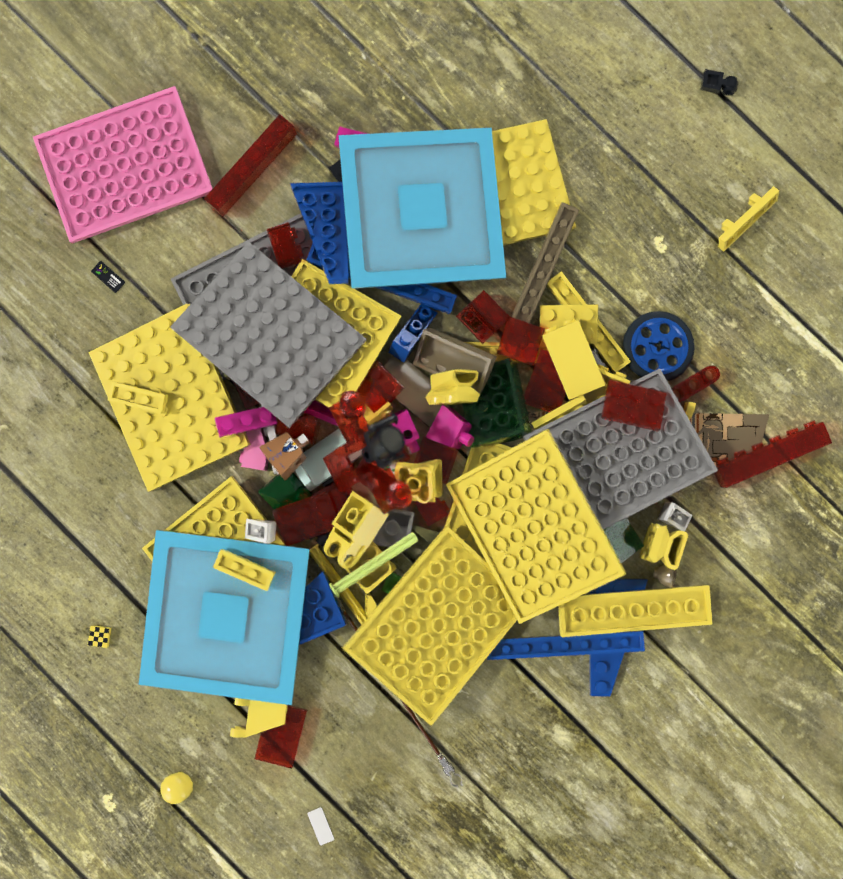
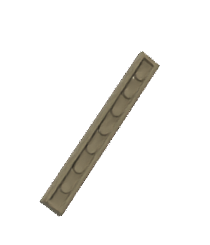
M564 202L560 204L500 342L519 349L579 213V209Z

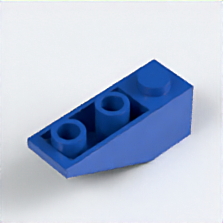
M420 304L393 340L388 353L405 362L420 341L423 330L430 326L437 312L428 306Z

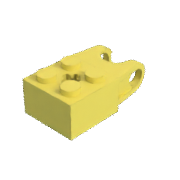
M352 491L332 523L334 527L325 543V554L332 558L338 556V564L342 568L348 569L353 567L374 540L389 514ZM333 544H337L335 551L330 552V547ZM351 555L350 561L344 564L346 556Z

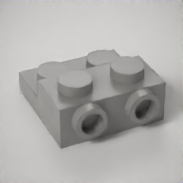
M381 502V506L376 505L389 515L373 542L379 546L390 547L409 535L412 531L415 512L411 511V507L400 506V509L392 508L393 504Z

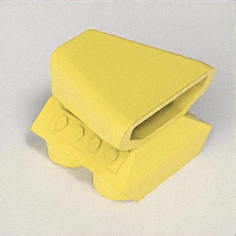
M456 369L432 374L431 390L425 397L429 405H457L477 402L480 394L471 386L478 380V371Z
M441 459L422 463L397 462L395 467V495L398 500L403 502L410 500L419 501L424 504L435 502V498L442 496Z
M650 523L640 550V558L651 563L661 560L666 567L676 570L679 566L688 534L680 530L669 533L666 525Z
M372 541L353 567L346 569L347 572L350 574L382 551ZM349 557V558L344 562V564H345V563H348V562L350 561L351 557ZM389 560L357 581V583L368 594L397 569L396 565Z

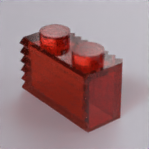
M289 222L268 228L267 232L278 266L283 269L299 264L304 254L301 245L297 246L295 239L298 238L295 227L291 228Z

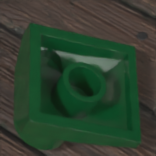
M294 472L286 480L280 474L276 475L258 491L278 515L285 519L292 517L310 501L313 494L304 486Z

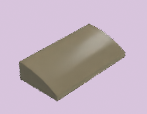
M429 327L422 332L413 365L433 374L456 369L478 371V380L471 387L481 394L497 356Z
M392 356L372 380L430 428L442 406L429 405L425 398L431 390V379L408 360L402 362Z

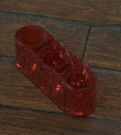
M707 366L672 386L671 389L672 391L677 390L680 393L678 401L679 403L683 402L716 382L720 377V371L715 366ZM707 370L712 373L711 380L706 378L705 373ZM690 380L696 383L695 390L690 388Z

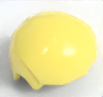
M183 772L170 774L161 783V795L170 804L183 802L193 791L192 780Z

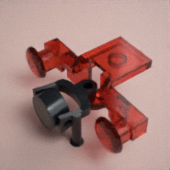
M345 391L341 394L339 402L333 404L329 409L346 443L323 458L339 492H344L365 479L383 514L395 508L400 510L406 509L412 501L410 487L405 482L396 480L390 467L384 469L405 457L404 453L397 456L405 447L404 435L397 427L391 426L393 423H398L397 415L391 413L389 417L368 425L364 417L366 411L365 399L356 391ZM362 450V457L369 464L355 470L349 456Z

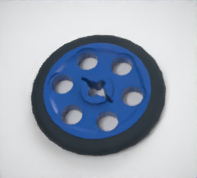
M654 311L641 315L631 323L624 335L623 352L631 361L628 364L629 367L639 377L655 371L648 366L649 360L653 359L657 361V369H661L667 382L676 379L687 370L694 356L695 346L691 330L679 317L668 312ZM661 324L669 326L667 334L661 333L659 329ZM642 328H648L651 331L649 338L641 335ZM674 338L681 339L682 346L680 348L673 346L672 341ZM660 342L661 347H663L664 349L656 351L657 347H655L653 344H658ZM638 345L645 348L643 356H639L635 352V348ZM668 356L676 358L677 362L674 366H670L667 363Z

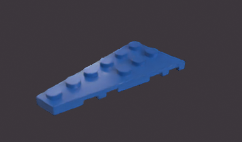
M290 183L328 283L349 284L343 183Z
M325 571L320 573L305 588L299 645L347 625L335 594L329 585L330 583Z
M614 579L589 591V594L645 590L648 579ZM624 653L589 654L590 696H611Z

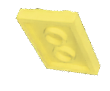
M540 305V343L545 344L542 335L546 334V329L555 325L558 329L564 326V321L574 318L575 321L580 320L588 343H598V305Z

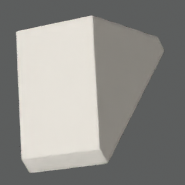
M665 502L657 519L685 532L692 514L673 502Z
M246 519L245 538L262 543L275 541L277 521Z

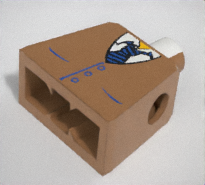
M284 433L259 448L280 476L286 480L306 459L301 449L310 442L304 434L293 440L288 433Z

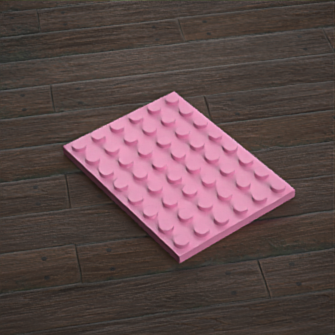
M175 86L33 136L69 242L72 244L214 193Z

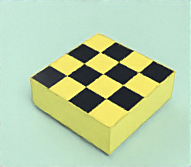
M90 626L88 646L108 648L112 628Z

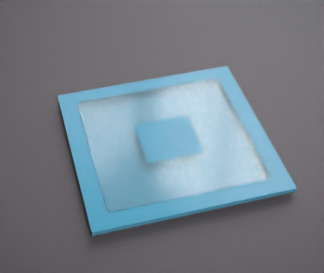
M492 128L339 135L352 289L506 278Z
M156 530L139 685L292 705L310 549ZM220 549L227 550L275 571L276 573L269 590L265 591L213 568Z

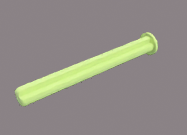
M413 532L335 584L330 583L329 585L334 594L339 597V593L418 541L417 536Z

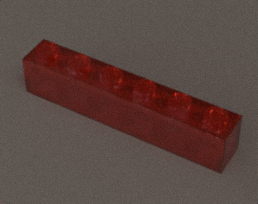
M279 114L204 198L206 203L221 217H224L297 135L294 125Z
M815 420L806 422L801 429L796 427L786 431L787 435L782 437L780 435L769 438L768 443L763 444L760 442L752 445V449L749 451L744 449L734 453L735 457L730 459L724 457L717 460L715 466L718 471L714 472L719 486L721 488L730 487L831 444L832 441L824 422H815Z

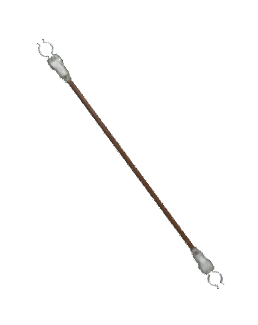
M335 595L342 613L356 632L358 628L346 612L344 603L340 596L337 597ZM401 700L437 754L436 756L443 768V772L446 776H450V783L452 774L461 778L459 774H455V768L452 763L439 752L411 708Z

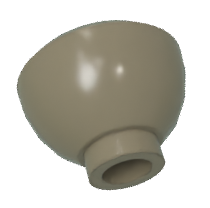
M664 563L659 567H655L654 578L658 579L667 588L674 587L677 569H670Z

